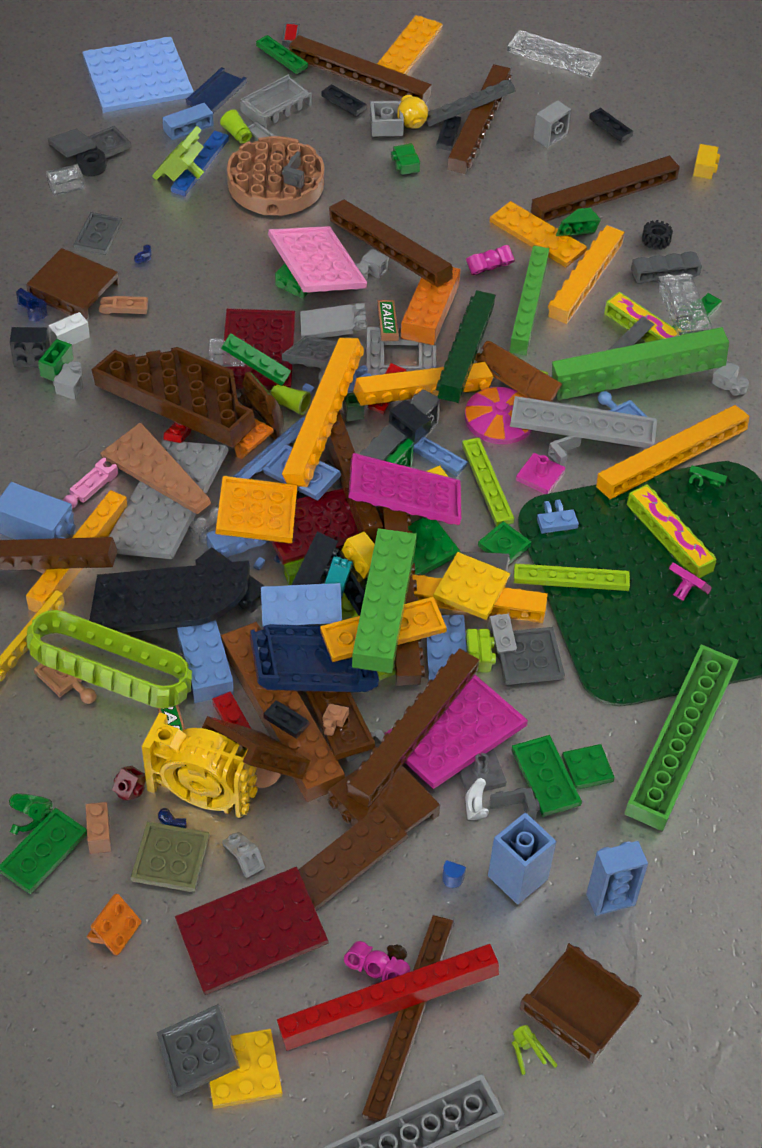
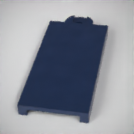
M221 67L186 99V104L193 107L205 103L214 114L247 83V78L243 77L241 79L225 72V68Z

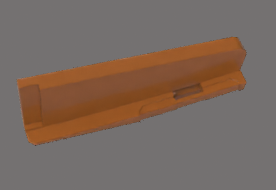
M491 341L484 343L481 348L483 351L481 354L477 353L475 361L477 363L485 362L493 377L530 399L553 401L562 383Z

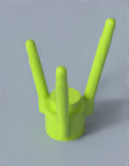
M523 1025L513 1032L515 1040L512 1044L516 1051L522 1075H525L526 1072L520 1050L521 1047L523 1050L532 1047L544 1065L547 1063L544 1058L545 1056L553 1067H557V1063L539 1042L536 1035L532 1033L528 1025Z

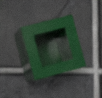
M354 392L347 393L343 400V412L346 421L364 419L365 405H360Z

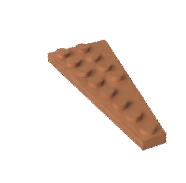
M141 423L137 424L100 453L101 457L106 458L107 462L112 465L116 464L117 468L197 515L211 504L210 498Z

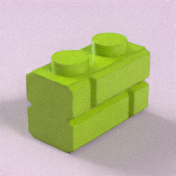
M489 629L466 630L467 653L480 659L478 672H490L492 665L496 664V654L492 653L491 648H494V637H490Z

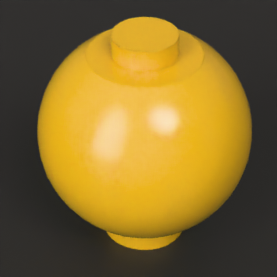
M405 95L401 99L397 109L398 119L400 110L403 113L405 127L410 129L420 128L428 118L426 103L412 95Z

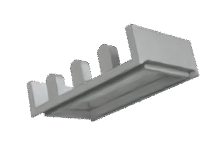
M288 74L241 98L240 109L253 122H258L266 128L267 118L271 117V121L276 123L279 119L278 113L281 111L288 117L291 113V106L294 104L297 110L302 109L303 101L308 106H311L312 92H308L291 79Z

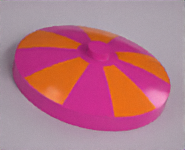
M505 387L483 389L474 394L467 402L465 408L466 425L475 436L489 443L504 445L519 442L525 439L533 430L510 427L515 396L528 397L516 390Z

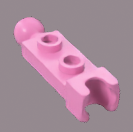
M102 458L89 473L69 489L70 495H66L63 501L72 504V509L76 507L77 500L83 503L86 502L107 482L110 483L117 477V465L113 464L107 467L105 463L106 458Z

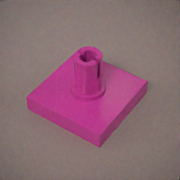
M533 453L516 475V481L543 494H549L565 473L566 467L549 460L545 455Z
M674 562L669 569L682 579L681 584L673 594L677 598L684 601L692 586H696L707 594L711 591L712 587Z

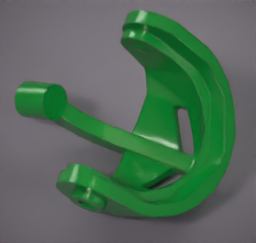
M13 794L9 799L10 807L27 814L33 821L24 826L13 824L10 832L18 835L19 831L26 832L37 827L53 810L52 801L36 795Z

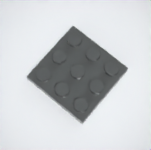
M305 336L282 353V360L288 361L290 364H303L306 367H319L321 370H326L337 342Z
M553 627L515 630L513 633L517 646L516 651L498 653L505 685L564 679L565 673Z
M219 1004L157 1032L173 1094L177 1097L240 1068L224 1013Z

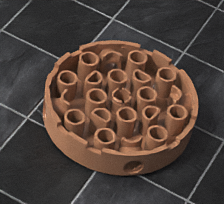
M282 136L258 138L256 142L251 143L249 141L244 143L236 153L233 152L227 164L228 189L237 203L253 212L262 215L279 216L296 213L314 204L321 196L324 189V163L313 147L308 144L303 145L297 139ZM297 151L301 152V164L297 170L304 172V185L302 188L284 183V175H282L284 166L288 165L290 158Z

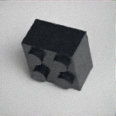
M12 327L10 348L13 366L39 368L38 361L50 347L48 328Z

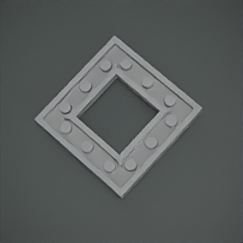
M367 327L366 366L368 368L367 373H370L371 376L385 374L389 365H384V345L418 346L419 366L397 365L407 371L436 368V342L434 345L402 339L401 328H398L399 341H381L380 327Z

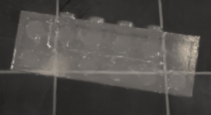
M521 30L516 33L507 46V51L587 77H591L601 62L602 57L595 53Z
M691 274L658 276L659 292L662 294L663 303H666V311L669 312L670 322H673L678 336L713 329Z

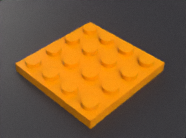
M223 476L215 534L292 543L297 485Z

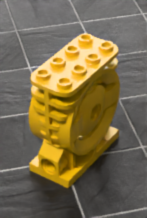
M162 713L157 715L142 744L148 792L155 794L160 785L168 788L173 794L189 804L207 810H224L226 814H230L235 805L236 817L238 818L247 815L250 807L249 801L256 796L258 787L255 786L257 781L255 772L257 767L243 762L248 749L245 752L239 743H235L229 738L207 729L188 728L181 731L178 728L169 726L167 715Z

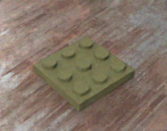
M147 822L131 874V881L195 893L210 837L209 832Z

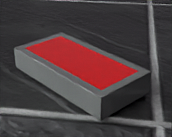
M285 23L282 38L283 46H289L299 35L300 24Z

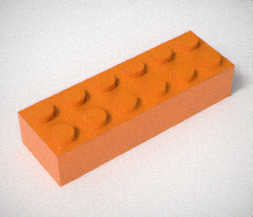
M453 267V279L439 287L421 277L401 323L402 339L430 345L435 344L459 287L461 269Z

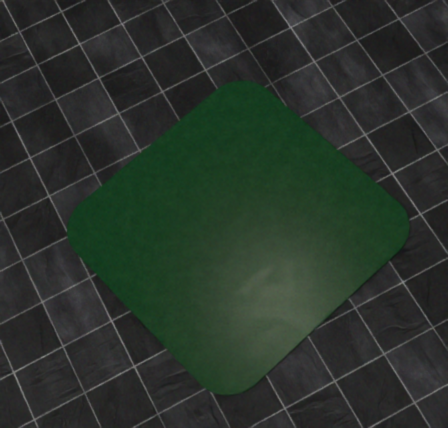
M730 461L712 462L696 465V467L727 476L725 486L714 487L705 479H703V486L701 488L699 487L700 481L698 479H694L691 485L689 484V479L692 476L689 475L691 467L665 471L612 499H609L596 485L539 495L529 500L522 507L518 517V527L520 533L531 541V547L527 551L533 565L629 571V591L542 585L544 593H548V603L580 682L592 697L609 705L629 706L676 696L684 683L701 644L738 660L729 684L762 677V481L751 469ZM647 484L663 502L667 503L671 511L679 516L684 525L690 528L697 539L701 540L703 545L714 554L717 559L714 571L700 578L712 587L709 594L696 586H692L684 601L673 595L681 584L682 579L669 568L673 562L683 569L685 568L627 506L630 492ZM559 499L563 505V511L574 509L578 528L541 533L537 514L545 513V501H549L552 512H557L555 500Z

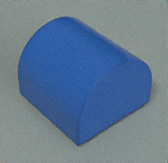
M446 860L443 867V883L449 888L459 887L464 881L466 867Z

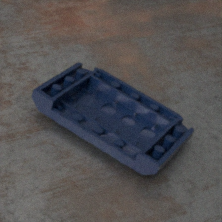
M269 624L265 625L263 630L255 632V629L250 632L257 682L266 690L368 692L378 687L379 677L377 671L352 668V657L332 662L320 632V626Z

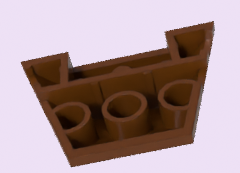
M247 372L242 383L244 388L240 389L241 396H238V401L247 408H254L266 422V425L273 428L274 432L269 437L274 441L281 435L284 426L282 410L278 402L252 373Z

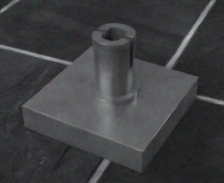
M494 748L486 754L481 753V757L479 754L476 755L473 763L458 772L466 793L479 778L486 781L483 792L505 787L507 783Z

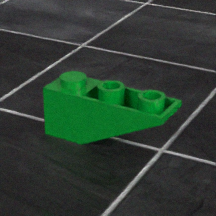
M591 208L577 209L561 221L556 236L595 233L601 219Z

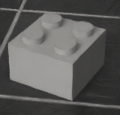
M557 100L542 111H539L535 117L533 139L548 148L566 136L569 130L571 109Z
M370 101L372 137L403 136V113L399 110V119L397 116V109L401 101Z

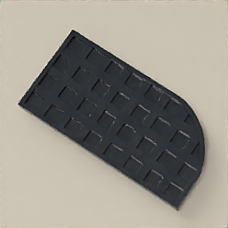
M249 560L97 574L89 621L121 633L198 626L209 623L231 611L244 597L249 584Z

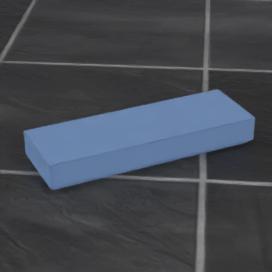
M422 437L414 445L413 452L438 466L440 465L441 468L455 476H458L467 466L468 461L426 437Z

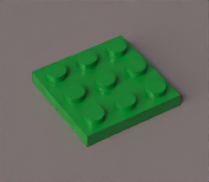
M422 517L411 523V526H408V531L417 534L413 559L415 575H425L453 560L457 552L461 553L460 549L437 520Z

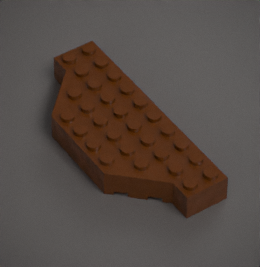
M174 347L171 348V351L161 352L160 350L146 352V355L137 357L135 354L127 355L113 350L91 369L95 386L232 448L256 427L253 410L238 403L233 370L182 348Z

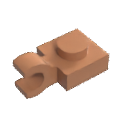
M334 704L328 705L323 715V727H326L325 735L332 736L336 726L343 727L349 715V707Z

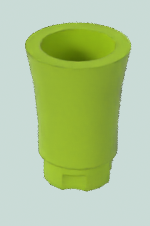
M229 110L221 117L220 125L240 144L250 141L252 133L237 110Z
M280 385L274 386L271 390V395L279 405L301 416L307 412L311 403L310 392Z

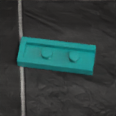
M336 556L333 557L325 584L340 583L342 598L353 562Z

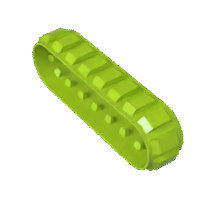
M51 610L39 614L32 620V625L28 626L27 648L30 649V655L44 666L156 708L164 709L179 705L187 699V693L191 692L192 670L188 668L189 663L174 652L59 610ZM54 633L67 635L173 675L179 679V682L168 686L156 685L41 641L40 638Z

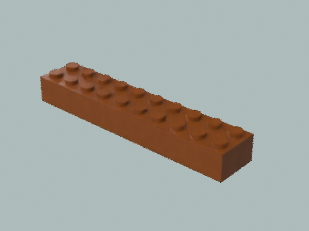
M257 621L220 635L227 660L270 737L311 760L303 779L294 778L306 802L328 794V789L344 779L345 773L335 759L333 752L298 692L294 690H266L258 684L250 641L251 630L255 629V632L261 630ZM275 700L309 720V726L297 739L263 718V713Z

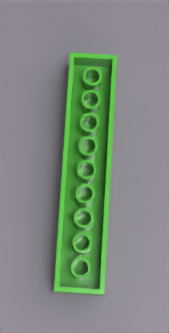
M723 327L552 361V378L562 383L555 397L558 401L726 366L729 340Z
M701 644L628 801L625 815L658 830H664L738 663L737 659Z

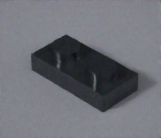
M277 700L263 713L264 719L295 739L309 726V720Z

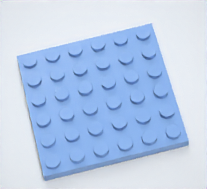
M171 37L82 52L103 113L185 99L194 93Z

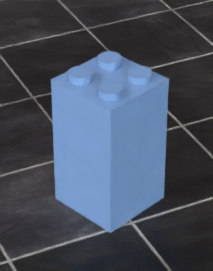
M13 482L8 485L0 496V534L16 540L68 538L70 535H73L76 525L74 524L72 504Z
M525 812L494 837L488 877L517 905L520 904L548 880L556 840Z

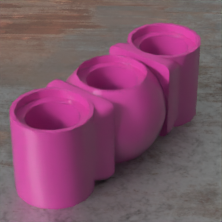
M504 245L495 250L471 255L466 258V262L471 275H477L485 272V270L489 271L515 262L510 246Z
M356 941L344 956V962L347 967L354 970L357 969L359 972H362L364 969L371 978H382L381 982L410 972V966L406 961L397 960L395 957H392L390 960L385 952L379 950L372 951L373 947L368 946L362 941Z

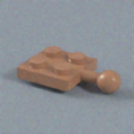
M65 646L62 648L63 650L71 652ZM43 664L34 668V673L59 697H62L74 688L80 693V698L85 704H92L97 698L96 692L91 688H85L81 684L83 680L44 666Z

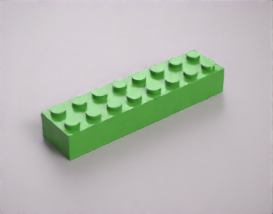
M378 528L353 649L352 668L386 673L393 672L416 549L417 534Z

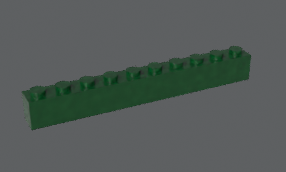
M476 290L475 295L470 297L469 305H467L466 312L463 315L462 323H460L459 330L456 333L448 359L445 361L444 370H442L440 380L437 382L436 391H439V399L459 403L494 308L495 294Z

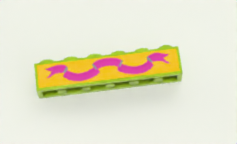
M618 292L606 301L604 314L628 330L642 316L654 323L641 337L645 342L684 335L621 292Z
M646 484L629 493L627 506L688 572L701 578L714 571L717 560L714 554L703 545L701 540L697 539L690 528L684 525L679 516L671 511L667 503L663 502L654 490Z

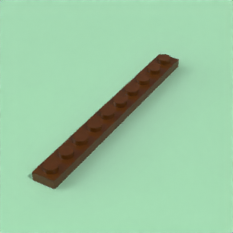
M435 915L432 916L413 971L442 961L454 927V920ZM427 1001L398 1011L362 1113L363 1119L379 1122L388 1117Z

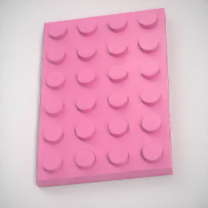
M330 226L269 229V238L303 292L357 290L367 287V281Z

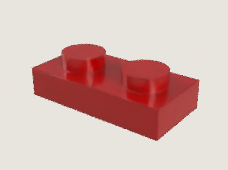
M176 422L164 432L163 440L181 443L189 436L191 429Z

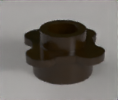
M396 944L387 947V955L390 960L392 957H395L397 960L406 959L407 951L403 946Z

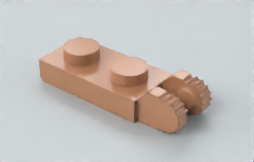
M130 296L101 297L99 312L102 314H147L148 298Z

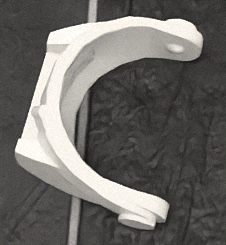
M482 778L477 779L466 793L467 820H479L486 818L489 814L488 809H482V795L486 785V781Z

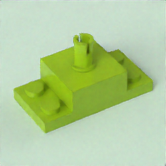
M198 126L166 157L152 177L157 180L160 176L164 177L167 175L175 181L184 170H188L197 179L200 178L204 170L194 163V159L204 148L197 141L200 138L198 134L201 132Z

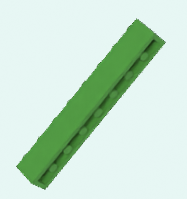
M533 246L512 333L510 353L527 356L550 248Z

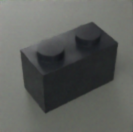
M406 399L389 410V423L414 443L430 432L431 419L429 416L422 413Z

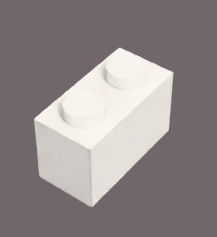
M80 312L49 325L52 343L59 339L73 345L90 337L88 322Z

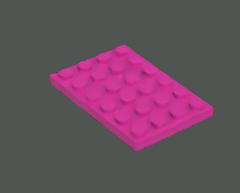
M355 453L352 454L348 498H352L355 501L368 502L374 506L388 507L394 511L400 510L411 515L423 516L430 520L443 521L450 525H460V480Z
M474 675L405 763L434 789L473 763L476 755L479 754L481 757V753H488L526 727L528 720L479 677ZM391 728L390 730H388L387 732H385L384 734L390 733V732L392 731V728Z

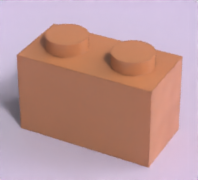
M107 802L86 804L87 841L90 854L111 852Z

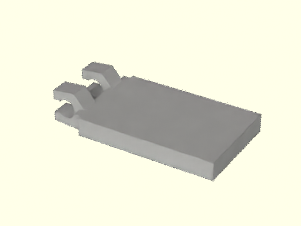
M364 303L300 311L302 338L305 336L326 338L354 334L353 330L367 329Z

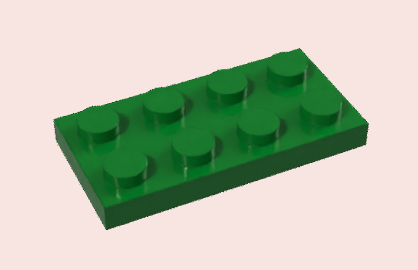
M550 735L512 745V753L526 783L532 789L534 799L537 798L539 801V811L542 817L581 806L582 800Z
M55 807L0 864V873L31 895L87 836V829Z

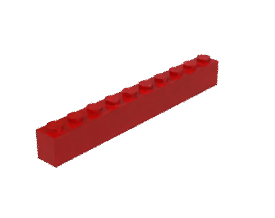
M487 944L277 1019V1023L286 1051L498 976L499 962L491 944Z

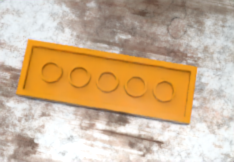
M415 15L377 64L407 75L442 30L443 24Z
M512 201L490 216L491 223L532 248L533 246L550 248L548 257L565 268L576 261L587 250V246L569 235L556 236L557 228Z
M434 597L405 604L398 645L446 632L447 627ZM360 616L320 626V632L332 662L352 657Z

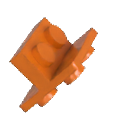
M255 419L256 427L234 446L236 457L243 459L274 432L273 428Z
M114 894L92 923L91 931L86 937L91 943L105 944L114 955H119L142 921L119 894Z

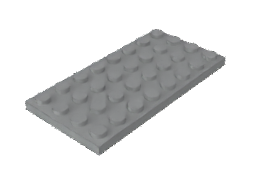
M164 440L160 443L205 494L209 490L229 451L227 445L191 442L177 443ZM139 481L127 503V508L121 514L109 537L114 539L118 550L117 554L173 559L196 514Z

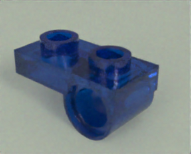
M22 288L16 291L18 304L27 309L30 321L37 322L48 316L47 305L44 300L35 297L32 293Z

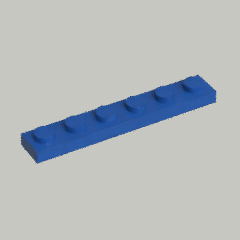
M214 131L204 143V148L196 156L194 163L205 172L228 142L229 135ZM184 170L171 186V192L186 197L199 178L197 179L190 171Z

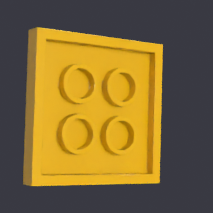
M457 552L435 590L433 597L438 601L487 620L510 578V573Z
M271 1029L231 1035L240 1068L209 1082L213 1109L282 1097Z

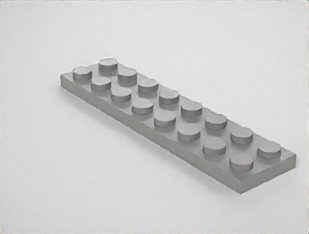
M515 396L510 427L650 448L655 445L657 418Z

